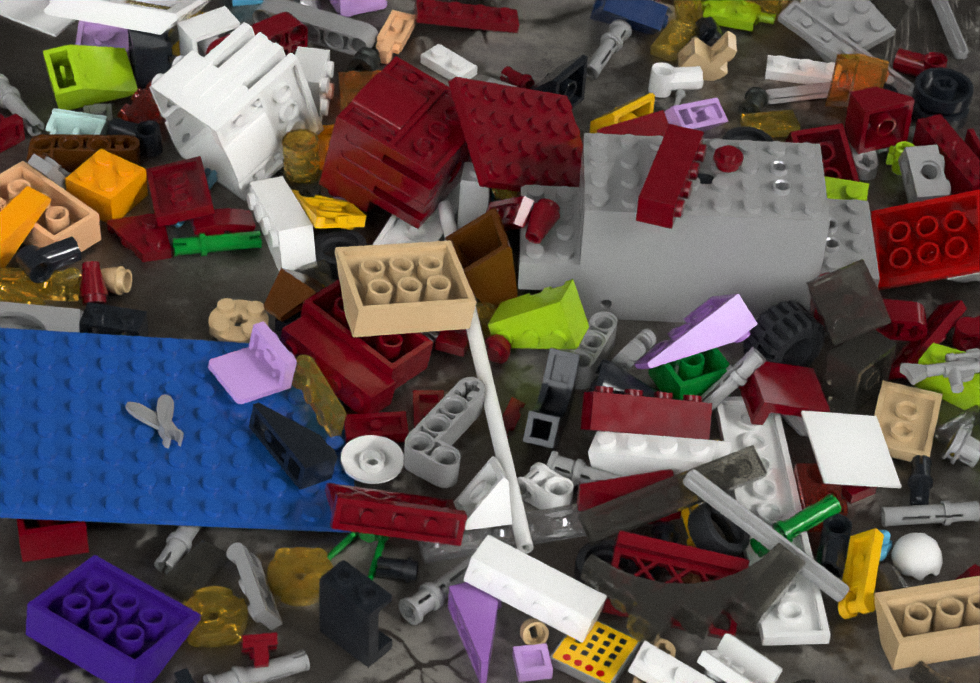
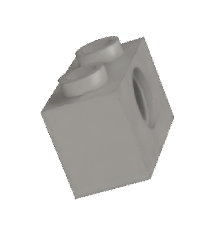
M938 145L905 147L898 162L908 204L949 196L951 185L949 180L945 178V161L943 155L939 153ZM922 174L927 175L930 179L925 178Z

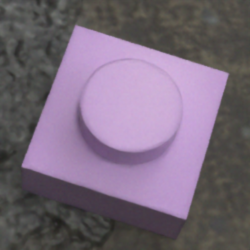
M547 643L513 647L512 656L518 682L552 679L553 668Z

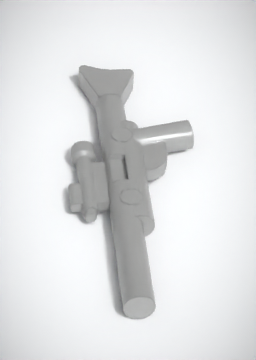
M975 348L966 350V353H947L945 355L946 362L929 365L901 363L900 372L908 378L912 385L926 377L943 375L944 378L949 379L952 392L960 393L964 389L963 382L973 380L974 374L980 373V350Z

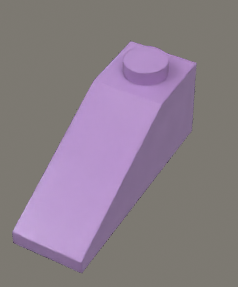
M718 98L676 105L664 111L669 124L699 131H707L728 122Z

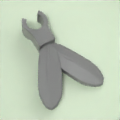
M164 394L158 398L156 412L140 403H126V409L130 415L158 430L164 447L169 449L171 439L177 441L178 446L181 447L184 434L172 422L174 401L169 395Z

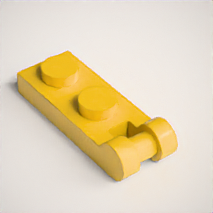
M876 528L850 536L842 581L850 589L843 600L838 602V612L843 619L856 617L859 612L862 614L871 613L876 609L873 595L884 534Z

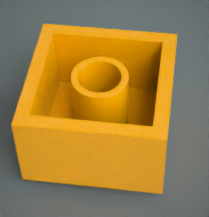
M103 149L98 150L65 178L66 191L99 213V219L104 222L106 220L122 218L148 195L146 169Z

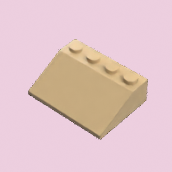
M451 240L335 248L345 316L353 337L470 329L477 302Z

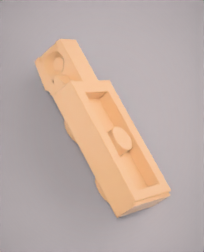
M395 10L391 11L377 36L376 49L379 52L380 63L388 65L393 53L399 54L403 50L417 24L415 15Z

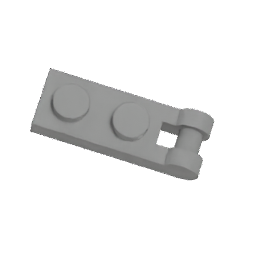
M239 542L231 544L227 549L226 555L231 562L237 565L241 577L238 580L239 586L250 602V605L247 606L248 612L256 623L262 622L272 631L283 623L261 562L243 544Z

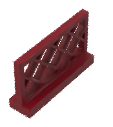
M326 483L325 494L332 511L331 529L461 546L467 513L463 510H457L452 500Z
M619 530L614 541L613 557L605 593L607 598L602 612L722 639L725 634L735 636L744 581L748 573L750 560ZM620 557L633 560L640 571L626 579L618 568ZM656 566L665 567L672 576L670 580L658 586L649 573ZM689 573L698 575L705 585L692 594L681 579ZM644 575L653 590L639 598L629 583ZM616 576L620 580V583L615 585ZM721 581L735 583L734 595L725 601L714 587V585ZM676 582L686 597L672 606L662 590ZM622 587L626 589L634 601L626 607L611 604L613 593ZM709 590L718 605L705 613L695 597ZM657 594L666 607V610L658 615L649 613L643 604L644 601ZM690 602L699 617L692 622L683 621L676 612V609ZM733 602L732 609L730 610L727 605ZM636 606H638V608L640 609V611H639V610H635V609H633V608H635ZM722 609L730 620L728 631L715 628L708 617ZM668 614H671V616H672L673 618L665 617V616L668 615Z

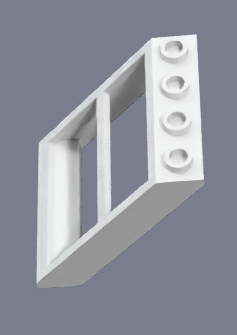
M48 0L50 4L43 11L47 15L161 35L176 26L178 22L186 20L199 12L211 0H133L171 7L168 10L124 3L127 0Z

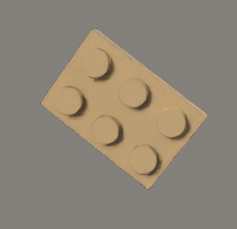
M882 380L874 416H877L892 458L911 462L914 456L920 455V464H922L923 455L930 457L943 394Z

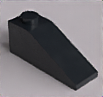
M261 403L253 404L249 428L299 490L332 479L337 455L334 449L319 434Z

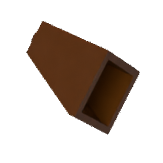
M495 207L445 237L446 241L451 240L473 294L492 315H494L501 302L518 297L512 249L498 210Z

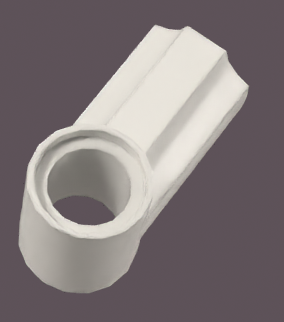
M665 62L655 63L651 69L648 92H652L655 97L665 98L670 96L672 91L679 89L684 91L699 90L703 86V71L700 66L673 67Z

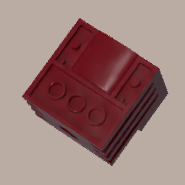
M395 56L382 71L378 72L358 92L353 100L336 117L319 184L327 188L330 195L342 197L361 211L369 213L375 205H378L419 229L438 208V204L444 201L461 182L464 162L472 163L450 87Z

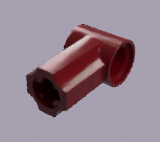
M899 48L893 63L894 71L917 77L920 72L929 68H947L948 59L947 56L940 52H930L924 55Z

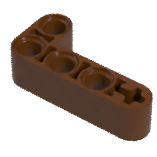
M41 134L34 136L30 140L27 162L33 154H36L43 160L48 156L67 172H73L98 150L103 149L141 166L140 141L137 137L131 135Z

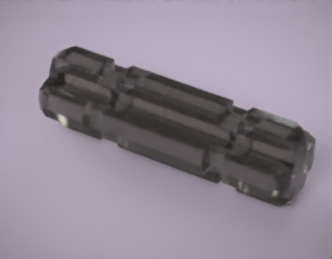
M979 405L972 406L935 428V440H938L940 444L948 443L961 423L966 430L980 423Z

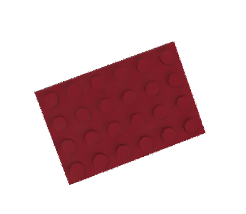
M454 77L448 81L480 187L521 192V187L525 185L579 187L583 144L580 138L579 127L576 125L571 102L566 95L462 77Z

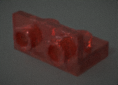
M152 81L149 82L145 89L139 87L130 99L133 103L131 105L126 103L119 111L117 116L120 119L137 124L146 120H153L158 124L162 122L164 117L161 116L149 88Z

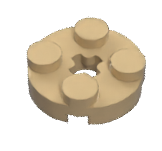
M221 299L209 316V333L213 338L214 336L218 341L250 343L253 324L264 321L269 327V317L264 309V304L260 301ZM235 323H241V325L235 326Z

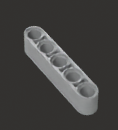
M264 0L253 12L252 16L253 21L257 23L281 12H290L307 27L309 43L353 56L362 47L372 48L377 42L379 34L377 29L369 23L289 0Z

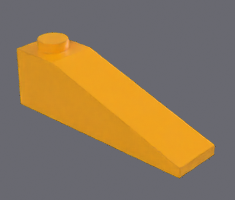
M29 186L25 187L0 208V275L51 202L48 196Z

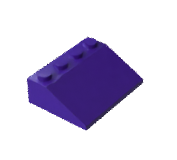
M94 555L27 603L25 635L107 683H152L201 620V614Z

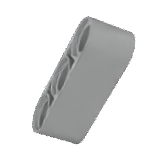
M601 311L595 313L588 322L589 328L577 349L571 350V352L582 354L575 383L577 384L576 389L581 390L590 387L591 383L594 382V378L598 375L595 372L602 358L607 359L614 348L618 320L610 312Z

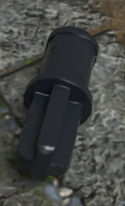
M916 455L912 458V472L908 478V486L911 489L910 505H928L930 489L933 487V478L931 477L932 461L928 456L923 455V463L920 464V455Z

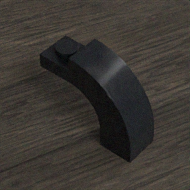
M550 348L540 394L535 407L529 411L523 442L549 448H555L558 445L571 410L582 354Z

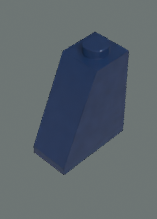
M595 0L590 19L611 24L616 19L626 21L632 30L654 35L663 30L667 24L668 15H666L668 6L652 0Z

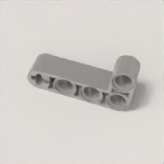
M475 377L461 379L407 435L403 460L405 469L441 488H449L457 483L461 454L452 445L483 411L485 384L483 381Z

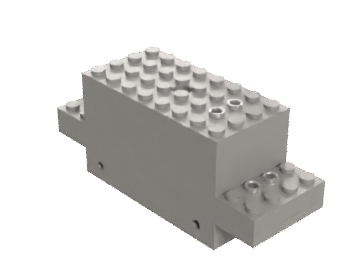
M584 133L579 187L525 185L521 187L520 196L534 200L533 204L542 198L556 202L560 207V219L540 244L532 243L526 239L525 234L528 224L524 228L519 229L518 289L543 290L549 286L556 288L564 285L566 281L573 279L586 318H591L597 312L605 311L614 314L617 320L686 323L684 318L709 298L730 294L740 295L754 319L773 305L776 306L780 302H788L789 300L799 302L811 314L810 300L815 280L819 275L826 272L840 275L844 295L876 298L880 277L869 202L856 199L841 200L827 198L820 144L725 140L720 138L703 139V144L707 145L704 162H698L700 163L697 180H691L693 181L690 198L684 199L686 202L682 218L676 217L672 229L636 221L638 197L663 140V136ZM731 145L743 153V163L737 171L726 173L717 169L713 160L714 151L717 148Z

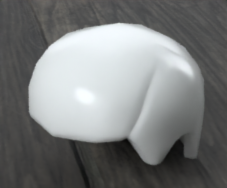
M909 533L902 536L896 541L891 552L894 568L901 574L913 576L920 581L932 573L934 576H937L943 564L942 552L937 541L925 533Z

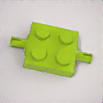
M690 0L689 9L703 11L704 18L713 17L719 26L753 32L754 26L759 22L774 25L776 14L761 12L762 0Z

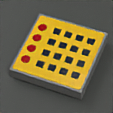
M597 620L583 643L568 635L564 636L550 656L552 667L584 683H616L640 649L641 640Z

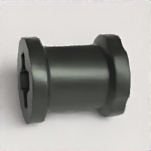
M751 87L747 90L745 101H742L738 107V112L744 120L752 122L761 117V108L765 107L769 100L767 92L760 87Z

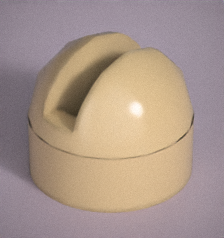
M530 618L522 623L520 636L526 645L543 644L548 639L549 630L542 621ZM532 626L537 636L531 638L529 628Z

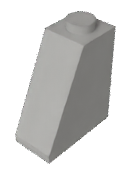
M464 162L457 229L486 213L489 202H491L492 188L479 186L475 169L471 162Z

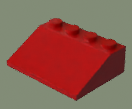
M980 189L871 211V223L880 277L877 291L980 272Z

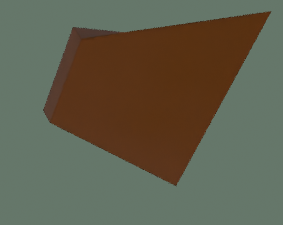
M281 267L263 305L264 309L283 322L302 310L304 300L326 286L311 276Z

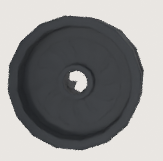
M929 68L920 72L914 84L912 97L915 102L911 119L917 123V119L941 114L955 131L963 128L967 123L974 85L964 74L949 68Z

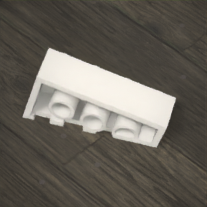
M283 176L249 182L250 193L246 195L249 210L254 211L256 222L260 225L278 271L282 267L316 277L317 266L313 224Z

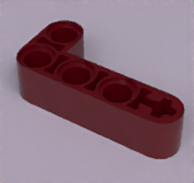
M281 12L250 25L255 36L261 32L268 37L269 41L272 43L276 42L282 46L286 56L290 52L295 55L298 46L308 47L307 27L290 12ZM230 34L211 42L206 50V55Z
M833 272L823 273L815 280L810 300V312L823 325L826 334L901 341H919L927 335L925 308L918 302L846 296L843 293L842 278Z

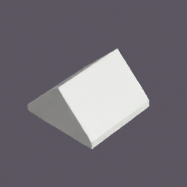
M494 456L488 460L453 502L457 510H463L467 513L465 530L512 524L509 481L498 459Z

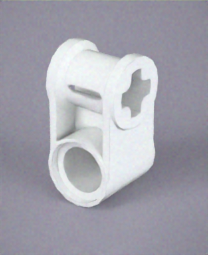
M541 462L533 464L530 472L524 477L517 478L522 501L533 505L554 519L566 518L572 513L573 483L570 479L561 476Z

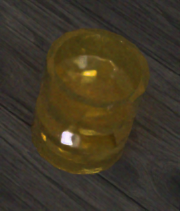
M296 129L287 132L282 138L285 177L299 183L310 182L316 179L320 173L319 139L317 134L307 129Z

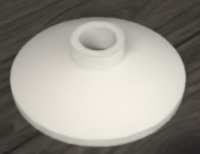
M365 435L357 437L348 442L341 452V466L345 473L362 483L379 484L390 481L399 475L404 466V454L401 448L394 441L383 436Z

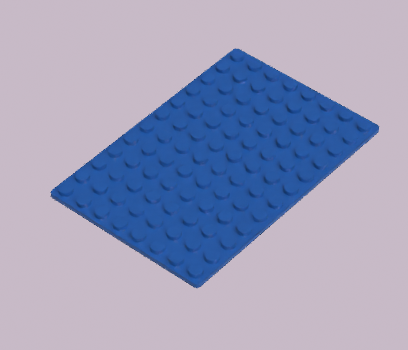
M0 328V518L350 533L351 531L331 529L332 511L325 494L326 483L354 486V479L347 475L341 466V452L346 445L343 415H345L343 401L330 393L324 386L296 365L291 388L244 404L236 403L209 370L208 363L210 359L247 348L249 343ZM164 394L169 395L174 401L172 422L184 434L181 447L178 446L177 441L172 439L169 449L164 447L158 430L130 415L126 409V403H140L156 412L158 398ZM261 403L319 434L334 449L337 455L332 479L299 490L249 428L253 404Z

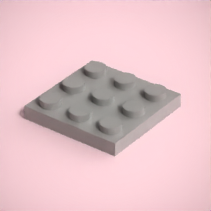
M805 0L800 3L866 51L894 36L895 28L870 0ZM812 46V48L819 54V56L826 63L834 62L832 59H830L825 54L816 49L814 46Z

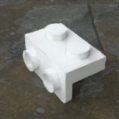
M725 634L716 650H703L697 660L698 664L706 668L705 674L718 682L776 683L782 672L780 666L732 634Z

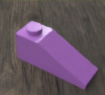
M464 582L449 586L448 610L479 682L487 683L497 624V610L501 609V600Z

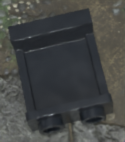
M345 560L340 561L319 578L320 632L369 668L392 649V639L379 630V612L392 601V595Z

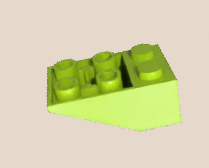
M69 44L43 51L47 73L58 109L73 110L82 108L84 105H93L139 94L125 48Z

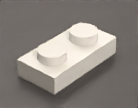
M440 44L421 54V64L448 80L454 77L471 79L477 75L476 65Z

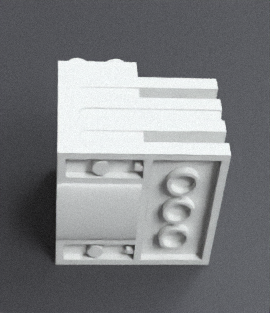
M245 22L232 31L227 38L213 48L205 57H202L193 50L185 56L180 55L176 57L172 67L165 74H157L149 87L161 116L166 119L165 125L177 152L184 159L201 156L204 169L215 170L217 172V182L243 201L247 200L246 195L250 193L249 182L271 178L324 130L299 57L291 52L286 56L282 46L276 42L272 43L261 32L255 36L252 26Z

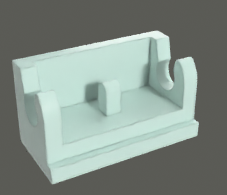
M53 108L52 115L46 125V131H49L50 134L107 135L108 130L107 116Z

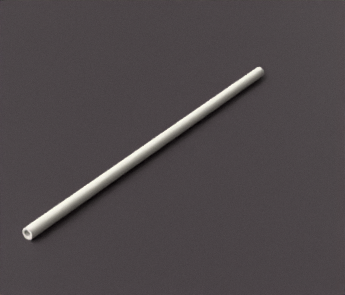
M441 201L438 204V212L444 237H447L458 229L452 204L449 201ZM475 306L470 329H466L477 378L485 384L483 405L495 456L509 481L511 525L517 550L528 554L534 547Z

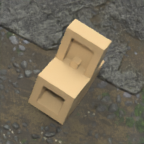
M727 31L711 47L694 37L678 53V67L700 66L703 71V80L714 81L728 74L727 61H731L737 52L736 35Z

